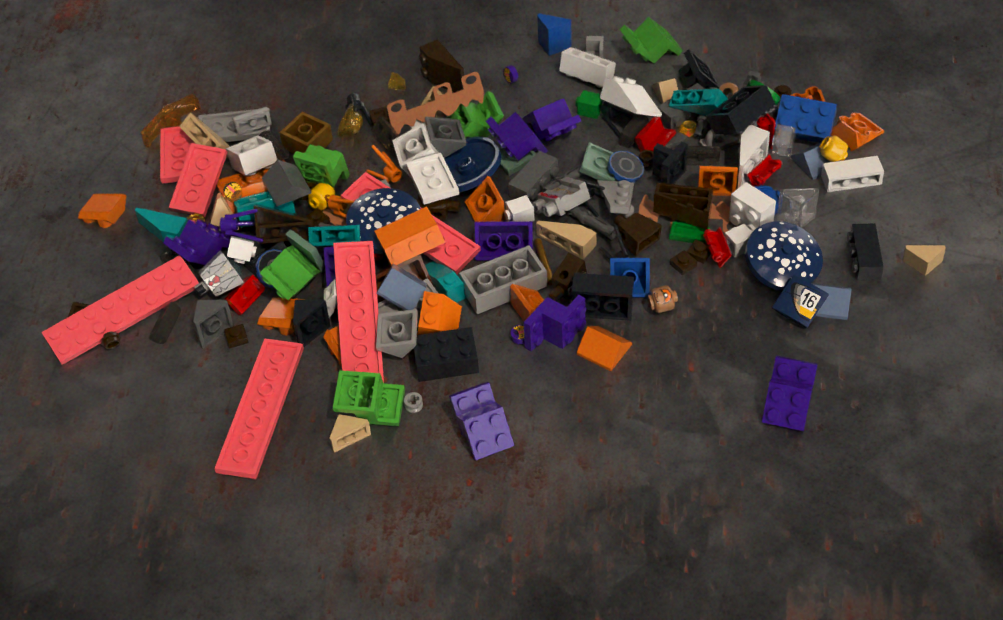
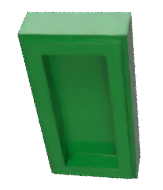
M673 221L669 240L693 243L696 239L707 244L703 237L706 229Z

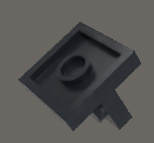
M690 49L684 52L688 63L678 72L686 89L697 83L703 88L707 86L719 89V85L709 65Z
M681 141L674 150L658 143L654 146L653 174L661 178V183L675 184L686 172L688 144Z

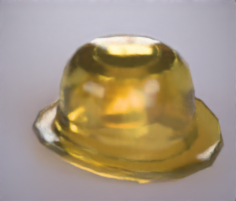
M353 104L348 106L337 129L339 137L345 134H357L362 127L363 117L359 112L354 111Z

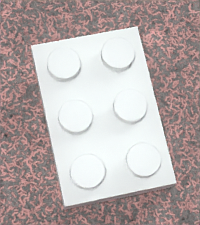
M441 153L406 162V168L423 204L459 195V188Z

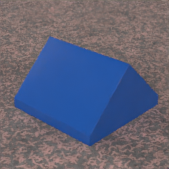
M538 13V42L546 53L551 56L572 46L571 19Z
M610 258V275L634 277L633 297H647V295H650V258Z

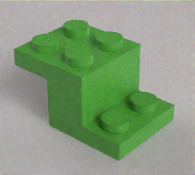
M650 17L635 31L626 25L619 29L623 34L622 38L628 44H631L630 49L635 54L640 53V56L645 61L650 60L655 64L667 51L669 53L674 52L678 56L683 52L671 34Z
M489 91L484 95L483 104L480 102L478 104L470 102L465 107L460 103L452 115L446 116L447 119L460 120L465 138L467 136L487 138L491 133L488 130L490 126L486 120L492 117L498 124L504 117L493 93Z
M310 144L306 152L296 151L293 155L297 168L306 180L325 183L334 187L339 178L347 180L350 175L343 153L337 150L332 151L322 146Z
M294 245L285 248L260 274L263 276L262 279L266 284L270 286L272 284L277 289L276 293L282 299L290 300L321 271Z
M339 370L333 411L355 413L357 418L367 419L369 424L399 426L405 386L384 384L380 373Z

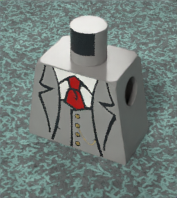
M220 250L198 272L203 280L195 285L194 288L200 296L208 290H211L215 296H218L243 284L244 281Z

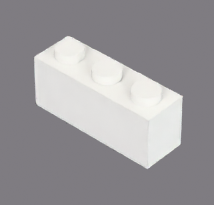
M570 47L562 51L559 71L567 76L580 78L583 82H591L597 87H603L605 78L613 79L616 63Z
M878 156L823 163L821 178L826 191L833 192L882 185L884 170Z

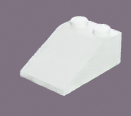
M613 76V79L605 78L600 99L635 114L661 117L662 113L645 89L636 84V80L630 78L624 80L617 76Z
M749 125L739 136L741 142L738 149L737 189L744 183L749 182L747 174L768 155L770 132L753 125Z

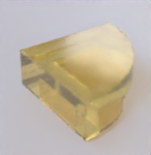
M392 72L388 87L390 89L406 90V83L399 74Z

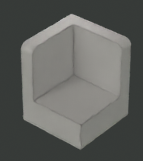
M586 36V53L603 58L604 36Z

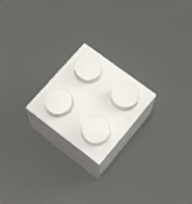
M424 123L392 140L400 167L409 176L406 162L439 153L431 144L427 127Z
M258 135L226 148L232 169L246 176L255 174L259 169L270 168L277 160L272 142Z
M746 182L731 194L729 221L736 226L745 224L754 231L765 223L774 222L776 201Z

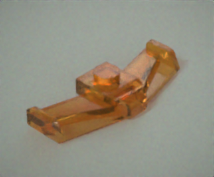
M190 94L161 108L160 112L140 132L144 146L151 147V143L161 133V128L178 127L182 124L180 117L196 109L200 110L199 100L193 94Z

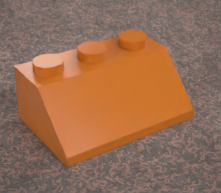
M427 206L374 230L390 266L393 263L398 265L445 243L438 225Z

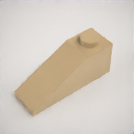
M189 113L179 126L196 144L221 149L230 147L219 135L192 113Z
M537 221L536 223L538 237L583 260L596 247V232L592 229L578 224Z

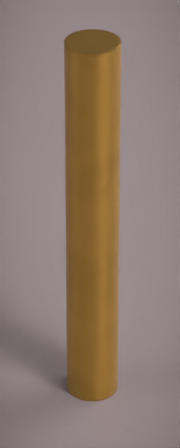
M536 238L534 244L540 262L547 270V284L553 285L551 280L553 274L540 238Z

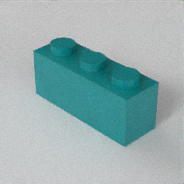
M268 191L233 200L236 213L253 210L256 204L295 213L293 201L276 206ZM252 213L237 217L238 222L255 221V216Z

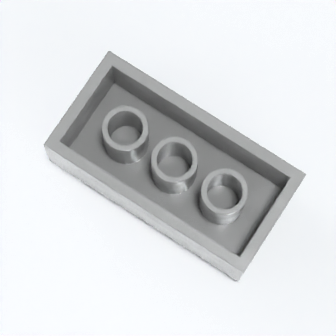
M530 245L459 273V278L464 283L465 296L476 314L510 302V286L512 284L536 291L547 287V270Z

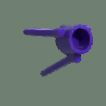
M257 209L226 214L225 217H221L220 229L221 232H225L226 236H236L263 242L262 238L234 232V230L238 229V226L255 225V221L238 222L234 218L258 212Z

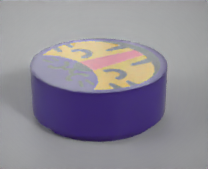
M512 65L504 67L503 75L505 80L510 84L518 80L516 68Z
M524 325L514 326L510 332L511 340L516 344H525Z

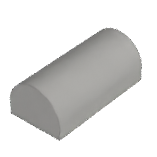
M267 107L232 117L238 135L272 125Z

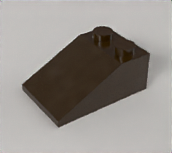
M438 39L419 47V60L422 66L420 72L424 78L426 77L430 83L437 86L448 82L454 93L464 89L461 78L464 76V68Z

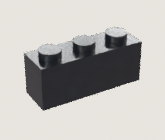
M852 224L851 232L847 233V241L851 243L850 257L854 258L852 270L856 272L857 280H881L884 266L876 224Z

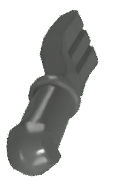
M678 133L665 147L673 149L681 141L686 142L688 136Z

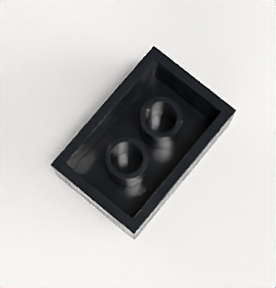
M766 85L742 87L706 115V118L715 135H739L745 131L748 125L756 123L758 121L757 118L767 114L770 108L775 105V102Z
M574 273L572 301L578 295L585 298V318L632 320L634 277Z
M472 327L417 335L414 354L419 382L479 373L478 356Z

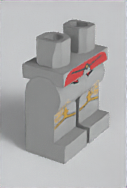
M564 177L560 180V186L553 190H546L544 193L540 192L537 194L538 200L532 203L535 213L540 214L543 212L548 217L553 214L562 216L565 214L564 211L571 210L591 199L585 181Z

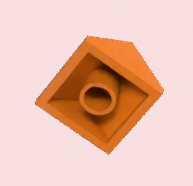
M487 176L467 198L465 204L475 222L505 220L504 200L491 177Z
M516 284L510 286L511 305L521 319L525 321L544 299L536 290Z
M587 326L578 347L577 355L612 371L632 346V342L600 326Z

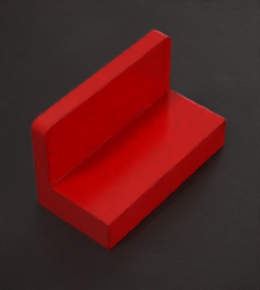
M654 116L637 134L635 140L640 152L644 150L653 151L657 143L665 146L676 134V131L674 129H664L661 118Z
M254 275L242 279L244 283L235 287L223 299L228 302V305L238 315L243 314L266 289Z

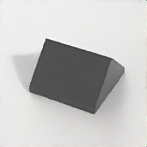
M425 116L424 120L430 142L442 154L443 158L466 146V139L460 120Z
M277 159L262 177V181L276 206L311 194L309 186L294 164Z
M197 300L193 323L200 347L204 349L225 334L224 329L233 327L234 324L226 300Z

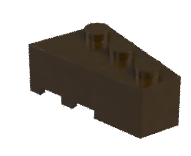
M657 182L654 192L653 212L707 230L712 209L713 189Z
M257 204L254 205V209L258 210V212L254 213L256 237L263 239V242L257 241V244L287 242L289 240L286 233L289 230H293L303 239L309 240L308 227H315L314 218Z

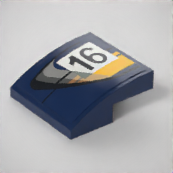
M793 275L772 309L788 319L791 318L807 329L829 294Z

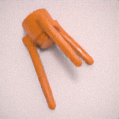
M372 145L371 148L387 165L383 169L384 175L369 169L366 172L380 179H386L387 182H397L402 177V171L397 168L384 151L381 153Z
M333 194L328 200V207L334 210V214L346 219L347 215L341 211L345 210L347 204H352L354 200L341 199V195Z

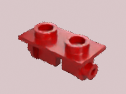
M767 113L764 117L758 119L757 127L770 132L768 147L773 149L772 138L776 122Z
M770 154L766 156L747 174L753 187L764 185L765 181L776 170L781 168V160H772Z
M720 227L716 231L707 229L704 231L703 237L707 244L710 245L709 250L712 259L721 268L732 256Z

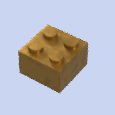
M303 111L280 132L283 149L294 154L296 151L306 152L310 144L325 148L333 141L331 125Z

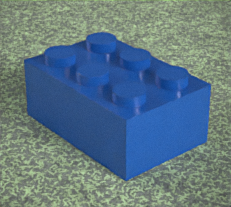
M782 94L776 118L775 135L777 130V135L820 143L827 136L831 137L837 104Z

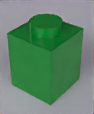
M583 90L580 97L578 96L575 101L577 115L598 119L601 113L600 108L603 104V100L600 99L601 94Z

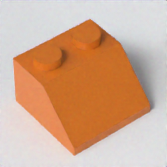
M699 166L698 187L713 189V196H731L736 191L738 167Z
M424 291L417 335L458 329L462 306L444 294Z

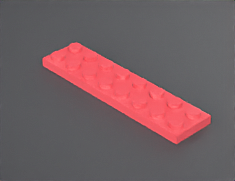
M365 172L341 194V199L355 201L369 191L390 187ZM433 216L445 243L423 254L458 274L481 251V247Z
M373 241L333 243L342 371L380 373L384 383L382 352L376 349L379 313Z
M179 255L44 330L42 335L61 365L99 345L105 333L111 331L120 333L196 290L194 286L199 281Z
M264 339L215 466L216 473L257 479L304 350L303 344Z

